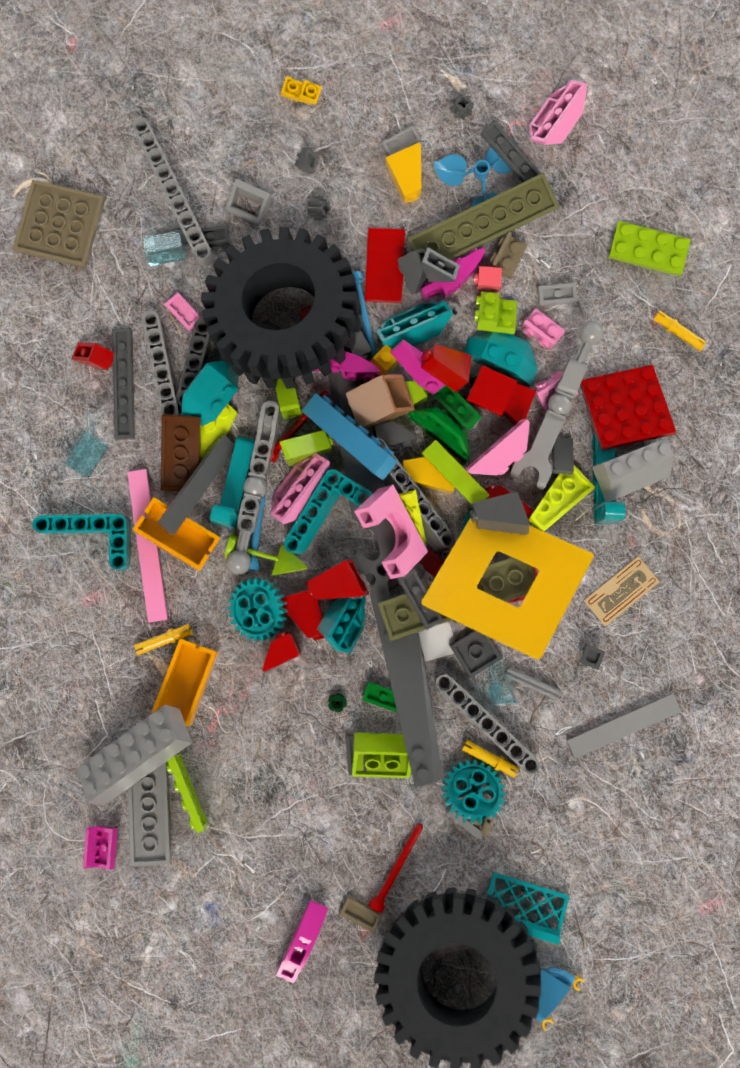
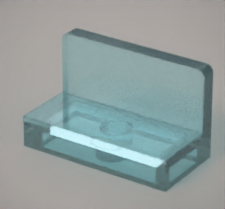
M180 231L150 235L143 238L144 253L149 266L186 260Z
M85 432L64 464L89 478L107 451L108 446Z
M488 682L489 702L493 704L517 703V698L501 697L500 683Z

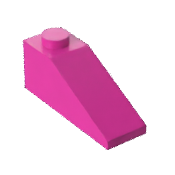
M404 340L391 350V354L419 386L433 395L445 386V384L421 368L423 352Z

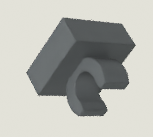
M303 147L301 153L297 154L299 162L294 165L299 169H303L308 174H314L318 156L310 148Z
M586 644L579 662L599 670L605 651Z

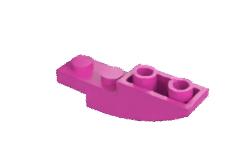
M484 247L479 250L478 248L473 249L468 253V256L464 258L459 257L453 261L460 265L454 282L425 283L422 286L423 288H421L420 294L425 301L438 293H441L443 298H446L462 287L479 267L485 254Z
M346 351V359L343 363L338 364L333 359L329 361L332 373L341 371L343 378L350 381L357 379L371 381L381 376L379 368L374 364Z
M312 900L309 901L294 932L293 939L276 971V976L292 983L295 982L315 944L328 907Z

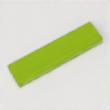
M437 440L422 452V455L471 505L474 502L485 500L489 496Z

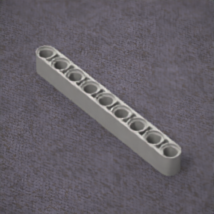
M136 118L132 124L134 132L198 263L202 266H209L214 259L211 249L146 118ZM187 221H192L190 224L185 225ZM194 237H199L198 240L192 241ZM204 252L207 253L206 256L200 257V255H201L202 253H204Z

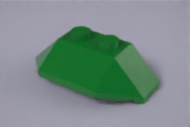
M437 407L415 409L407 414L410 420L465 464L468 462L470 455L467 431L458 420L456 422L450 418L451 415L446 410H440Z

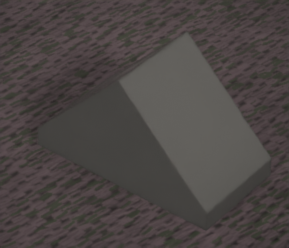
M428 247L421 261L422 268L429 282H454L460 268L459 264Z

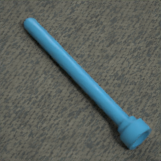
M355 271L352 274H354L362 310L361 320L366 340L372 349L370 354L372 359L377 354L361 287L364 279L361 271Z
M266 494L262 497V502H260L261 510L257 528L252 534L250 549L258 551ZM250 554L251 566L249 571H259L260 563H258L257 556Z

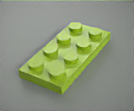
M618 221L608 258L681 276L691 239Z
M177 753L165 763L169 774L173 773L175 790L177 793L180 792L183 798L181 805L184 811L188 810L190 815L188 819L192 830L195 829L198 834L204 831L209 824L181 755Z

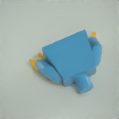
M553 967L541 969V996L539 999V1012L535 1019L541 1023L544 1030H548L545 1025L546 1022L554 1024L550 1015L571 990L572 987L570 985L577 991L581 990L576 986L578 981L584 983V980L579 976Z

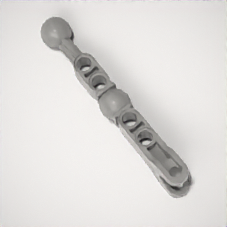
M588 321L581 326L579 330L581 344L574 359L570 357L555 394L548 401L549 410L544 415L529 451L523 453L524 456L521 460L513 463L510 471L511 478H517L525 467L531 466L538 473L536 487L540 490L546 487L552 474V467L548 460L550 452L564 423L565 416L572 409V400L588 367L585 361L591 347L598 344L604 335L603 328L598 322Z
M266 401L261 407L250 463L251 473H248L249 477L243 484L245 498L241 503L237 521L240 532L236 550L230 553L226 560L228 570L236 575L246 573L251 566V559L247 554L250 536L257 528L261 510L260 502H262V497L267 492L266 476L269 473L272 454L282 421L279 406L274 401ZM263 446L269 448L266 454H260L259 449ZM257 465H264V470L261 473L255 472ZM253 501L256 503L254 510H247L246 506L249 502ZM246 520L252 521V526L249 529H243L242 527L243 522Z

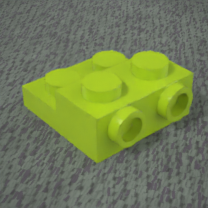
M481 291L480 296L476 297L475 307L478 308V310H475L474 322H477V330L515 334L517 301L499 299L500 293Z

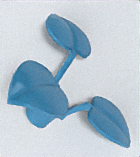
M492 148L487 151L485 160L477 161L475 167H471L467 172H465L467 163L460 155H448L434 162L437 176L446 185H461L464 175L467 176L472 172L476 179L482 180L483 196L476 197L473 200L472 207L498 195L494 192L486 195V178L489 170L494 168L499 174L511 171Z

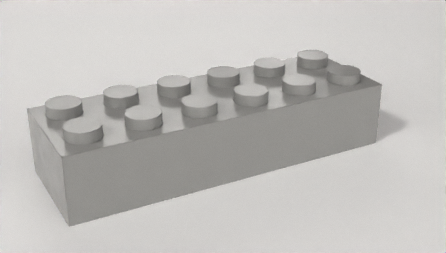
M168 705L162 706L77 768L87 803L104 806L192 744L180 709Z

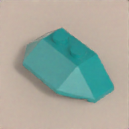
M445 300L421 303L389 317L376 330V333L383 345L394 348L402 340L412 346H417L439 336L453 315V312Z
M490 331L482 332L471 337L463 351L472 356L471 360L528 386H531L538 371L530 342L512 334Z
M224 360L206 363L183 393L182 413L180 415L201 416V427L216 420L238 391L239 375L232 370L229 363H226Z
M364 596L337 598L331 603L317 629L335 651L350 654L353 651L365 625L364 605H366V599Z

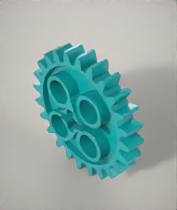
M251 578L240 582L241 585L235 586L236 591L231 592L234 598L228 599L232 606L227 607V609L232 610L228 617L234 618L231 624H237L235 631L241 629V636L247 634V639L254 638V641L260 639L264 641L267 638L274 637V634L280 632L278 628L284 627L281 621L287 620L283 616V613L288 612V610L283 609L287 602L281 601L284 594L278 595L277 593L280 588L273 589L274 583L267 585V579L261 581L260 578ZM262 594L265 597V602L262 600ZM266 614L269 615L270 620L266 618ZM250 617L253 620V624L250 623Z
M475 759L473 764L466 760L465 766L461 762L458 763V768L452 766V772H447V778H444L442 782L445 786L441 788V791L446 792L442 795V799H448L444 806H451L449 813L456 812L455 819L462 816L463 823L470 819L471 825H473L475 820L481 825L483 818L484 820L485 818H490V816L495 818L496 812H500L502 809L500 805L505 803L502 798L506 795L505 792L501 791L505 788V785L499 784L502 777H495L498 771L491 772V765L485 768L484 761L477 765ZM473 776L480 777L482 782H476ZM456 784H462L465 790H459ZM483 785H489V787L481 788ZM470 790H478L477 794H475V792L469 794ZM482 794L490 795L491 800L484 799ZM464 795H467V796H465L463 799H458V797H462V796H464ZM465 802H472L474 808H468L465 805Z

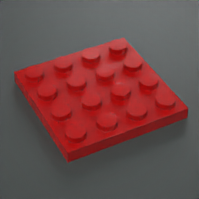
M653 365L582 380L580 388L601 451L675 435L676 429Z

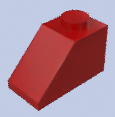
M78 342L71 360L99 370H108L113 363L114 352L96 343Z

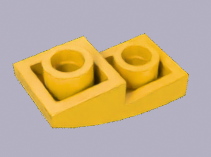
M286 76L280 96L316 105L322 87L307 80H304L303 83Z

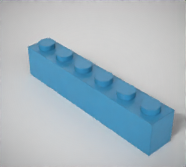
M315 393L302 409V412L373 474L384 480L398 462L392 457L394 453L386 446L381 448V442L373 435L371 438L368 437L369 432L361 425L359 427L355 426L357 422L349 415L345 417L343 415L345 411L337 405L333 407L331 405L333 401L327 396L323 395L321 397Z

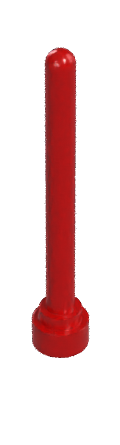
M322 391L319 396L323 397L325 395L328 397L329 393L328 391ZM304 413L275 444L271 459L273 464L279 458V451L282 449L280 442L291 439L309 419ZM267 448L262 454H266L269 448Z
M421 823L416 824L379 894L375 895L374 898L372 897L368 904L369 907L379 913L383 912L386 906L385 898L423 830Z

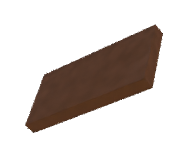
M162 414L161 490L180 492L200 464L201 416Z

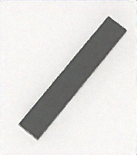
M115 328L112 329V350L114 352V439L135 440L132 329Z
M225 434L220 435L157 522L170 535H175L232 455L235 445Z

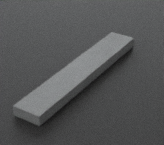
M671 693L571 737L566 741L573 757L576 759L682 711L674 694Z

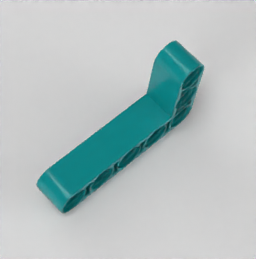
M594 432L592 438L593 466L615 458V448L601 451ZM593 470V485L596 487L593 490L595 524H616L624 520L626 513L625 503L616 502V499L610 502L605 501Z
M238 436L236 439L220 505H213L210 515V521L216 526L233 530L237 527L241 503L244 499L243 484L249 477L248 473L251 472L250 463L255 439Z
M334 469L328 470L284 541L285 550L297 555L305 553L340 495L360 506L363 504V498L366 495L369 498L373 493L345 474ZM338 476L337 482L334 483V478ZM353 486L352 491L348 493L349 487ZM328 493L327 498L324 500V494ZM317 509L318 512L316 516H314V511ZM307 525V531L304 533V527ZM297 541V547L294 549V544Z
M41 515L34 518L32 522V527L36 532L46 535L109 534V565L118 571H125L130 566L131 523L123 515ZM103 519L105 525L103 528L98 529L97 524ZM123 519L124 525L118 529L116 523L118 520ZM46 520L47 527L42 530L40 525ZM65 520L66 527L64 529H60V522ZM85 520V527L79 529V522ZM119 538H123L124 544L118 548L116 541ZM122 557L124 563L122 566L117 567L116 560Z

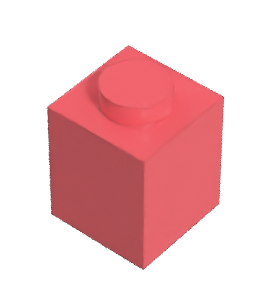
M479 266L478 273H474V284H477V291L499 292L502 268Z

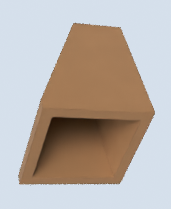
M402 374L381 375L346 393L348 404L352 409L354 420L357 422L356 425L358 427L361 425L363 428H370L415 410Z

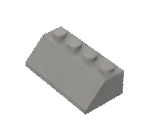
M664 438L593 466L592 468L605 501H613L670 477L674 454L668 439Z

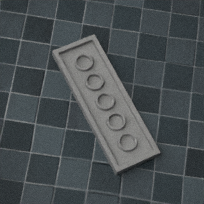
M163 763L128 788L130 866L171 863L168 770L166 764Z

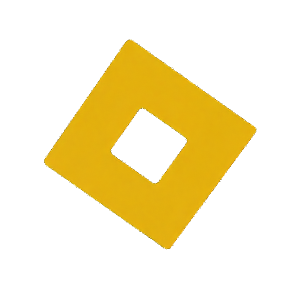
M470 518L421 603L429 609L539 660L543 656L594 555L587 550L532 526L529 527V534H514L477 529L476 523L472 522ZM496 552H502L539 570L520 607H515L477 588Z

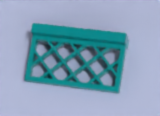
M493 872L487 895L489 894L495 898L498 897L503 906L502 908H504L506 905H504L499 895L510 890L515 900L506 905L509 907L517 903L521 913L514 918L518 922L521 920L528 928V936L559 945L560 933L570 896ZM496 877L504 879L508 887L497 892L494 886ZM518 884L523 885L527 893L516 898L512 888ZM539 890L542 891L546 899L536 904L531 894ZM529 896L534 906L523 911L519 901ZM556 896L564 898L562 906L555 910L550 900ZM548 902L553 912L542 917L538 907ZM536 909L540 919L533 923L528 920L526 914ZM553 915L558 920L556 930L549 928L545 922L546 919Z

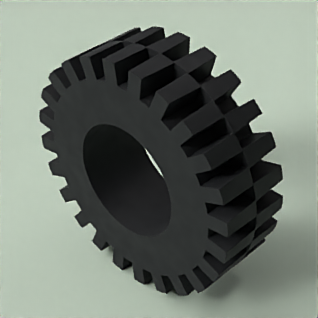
M279 227V239L273 240L269 229L260 230L261 243L255 245L249 234L242 238L245 248L243 252L240 253L233 245L225 250L230 262L229 264L219 258L215 261L213 267L217 277L207 275L205 285L209 292H202L201 301L205 310H202V317L207 326L206 329L222 359L230 364L232 370L237 375L241 376L244 373L248 381L256 385L260 378H262L267 388L276 389L278 379H282L286 389L296 388L295 377L302 375L305 384L308 385L315 382L312 371L319 369L324 377L332 372L329 361L333 359L338 364L343 363L346 359L344 347L353 349L356 343L354 332H360L361 322L359 315L362 314L355 277L352 274L346 257L342 259L339 248L334 244L328 248L325 237L319 234L311 241L308 230L299 228L296 238L293 240L289 227ZM285 287L299 288L307 291L315 298L309 314L301 322L290 328L268 330L252 322V314L258 302L265 295L276 289Z
M447 888L444 894L437 895V892L433 891L428 893L424 900L420 902L418 899L413 901L404 913L401 912L384 939L376 959L378 966L374 973V984H378L379 988L375 999L377 1006L383 1005L385 1008L381 1017L386 1027L391 1024L395 1026L393 1038L399 1045L405 1040L411 1043L409 1054L418 1060L422 1052L430 1055L428 1066L438 1068L441 1060L450 1062V1068H461L462 1063H470L471 1068H482L483 1061L487 1059L490 1060L492 1066L501 1063L504 1051L507 1050L512 1055L519 1048L520 1038L522 1036L524 1038L529 1036L532 1030V1020L537 1018L539 1012L541 965L540 960L537 958L536 944L533 939L530 940L528 937V928L522 920L518 922L514 918V911L507 905L504 908L498 906L496 898L489 894L486 899L476 896L477 890L467 888L464 894L457 893L456 888ZM446 944H463L472 947L480 952L491 965L496 978V987L491 996L475 1008L459 1010L447 1007L433 997L425 984L422 970L425 957L434 949Z

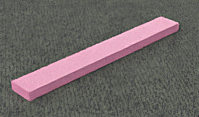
M147 469L127 472L135 525L141 515L145 516L146 519L148 518L144 511L152 500ZM136 534L148 623L168 620L159 549Z

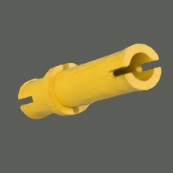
M661 310L653 318L654 321L666 328L667 332H672L699 352L705 346L704 344L707 343V341L678 323L676 318L669 317Z
M187 623L176 629H168L166 633L134 644V649H138L136 653L140 656L171 642L173 644L177 643V640L193 635L192 629L188 630L191 626Z
M468 739L462 748V751L493 766L494 770H500L512 778L516 777L517 773L515 772H518L520 767L504 760L505 757H499Z

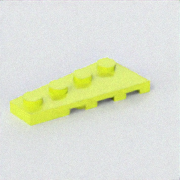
M574 465L573 475H558L529 518V522L535 528L545 532L596 487Z

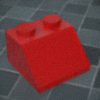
M282 632L274 636L276 640L271 642L262 667L263 672H267L302 655L292 633Z

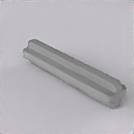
M508 667L505 672V677L548 697L557 699L560 694V690L511 667Z

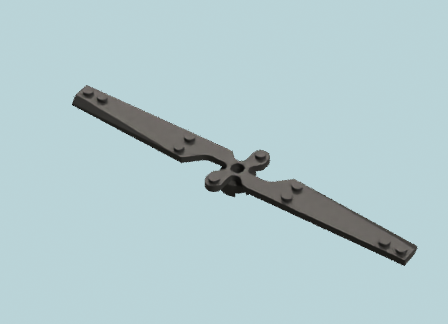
M341 371L330 373L328 378L333 407L337 405L345 411L343 414L345 417L349 415L354 419L346 393L359 387V380H347L343 378ZM365 428L369 432L367 436L371 438L370 428ZM340 445L346 476L372 493L384 487L382 480L378 476L373 474ZM353 486L349 487L348 493L352 491ZM367 495L363 498V503L368 499ZM349 500L352 519L360 523L355 513L359 506ZM385 518L378 525L367 527L377 538L379 552L374 553L368 559L362 555H356L346 560L352 559L359 574H365L368 583L372 586L370 591L371 602L414 785L419 787L435 783L443 779L444 776L419 632L390 642L378 607V603L391 599L389 590L394 589L399 584L397 578L390 579L388 574L383 576L378 572L379 568L383 566L382 561L393 551L396 541L394 529ZM417 563L412 569L415 568L420 579H422L424 568L420 563Z

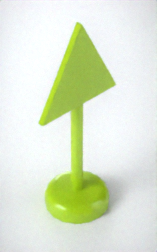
M231 533L224 556L225 559L236 550L238 535L235 533ZM281 544L278 556L247 549L248 554L276 561L271 576L308 569L293 553L286 551L283 544Z

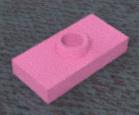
M179 292L164 304L189 333L193 331L195 322L202 318Z

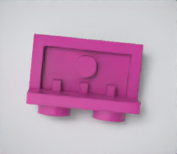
M100 825L86 828L83 868L115 869L118 828Z

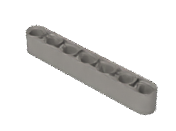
M148 310L142 316V323L161 415L167 414V410L172 407L175 408L173 415H180L181 409L176 401L177 390L163 323L155 311ZM156 318L154 324H148L150 319ZM155 336H160L158 342H152ZM164 354L163 359L159 361L156 360V356ZM162 372H168L164 379L159 378ZM170 389L171 394L168 397H163L164 391Z
M447 674L437 676L435 679L437 689L527 774L533 775L539 771L540 763L537 758L451 676ZM442 677L449 679V686L446 688L439 686V680ZM456 691L463 693V699L459 702L453 699V694ZM472 704L476 705L478 709L475 715H469L467 711L468 707ZM486 718H490L492 721V725L488 729L482 727V721ZM499 732L506 734V739L503 742L496 740ZM513 746L520 747V753L517 756L511 755V748ZM531 759L534 761V767L528 770L525 768V763Z

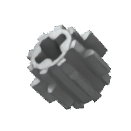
M460 94L459 98H453L451 112L455 114V118L465 120L466 116L472 115L471 109L474 108V103L469 100L470 96Z
M315 196L314 199H310L307 202V214L310 217H314V220H323V218H327L330 215V202L323 199V196Z

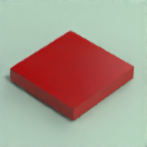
M482 365L466 401L498 416H502L517 381Z

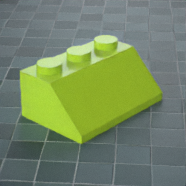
M354 733L352 777L410 778L411 768L403 734ZM364 754H365V767L367 768V772L363 771V770H364V766H363V757H364Z

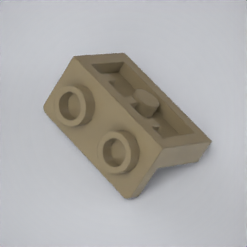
M508 232L506 237L502 236L498 245L501 248L498 253L494 252L490 260L493 263L492 267L502 268V276L509 279L512 278L528 246L511 237V232Z

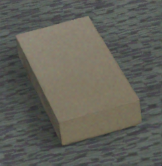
M348 895L339 915L374 933L383 913L375 911L365 903Z

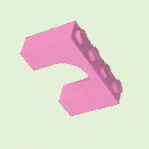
M394 485L379 488L355 510L363 528L378 525L385 518L391 523L395 532V547L382 561L390 579L406 576L428 552Z

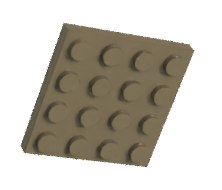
M32 179L13 244V251L86 269L105 203L104 196Z

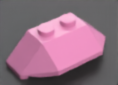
M570 80L566 86L558 89L548 97L529 125L531 141L545 145L563 143L583 114L587 90L586 83Z
M526 419L520 420L468 465L465 470L471 474L503 475L507 472L508 466L512 462L516 463L524 456L523 453L527 450L529 421Z
M315 453L312 457L297 463L274 492L270 515L282 524L297 520L323 476L329 470L330 462Z

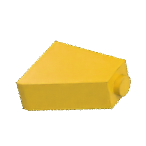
M416 143L386 157L385 166L404 204L407 202L413 203L421 197V145Z
M425 457L402 461L403 468L416 485L448 494L454 493V487Z

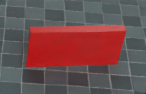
M368 228L365 302L402 303L403 274L399 270L397 259L404 256L405 229Z

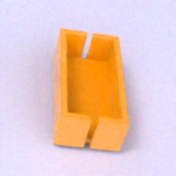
M153 497L144 511L148 518L146 519L145 516L141 515L132 529L133 532L198 572H201L209 560V555L207 554L212 555L221 537L188 517L175 535H170L157 523L169 506Z
M179 639L151 713H154L164 705L180 709L186 727L192 726L220 652L200 646L186 639Z

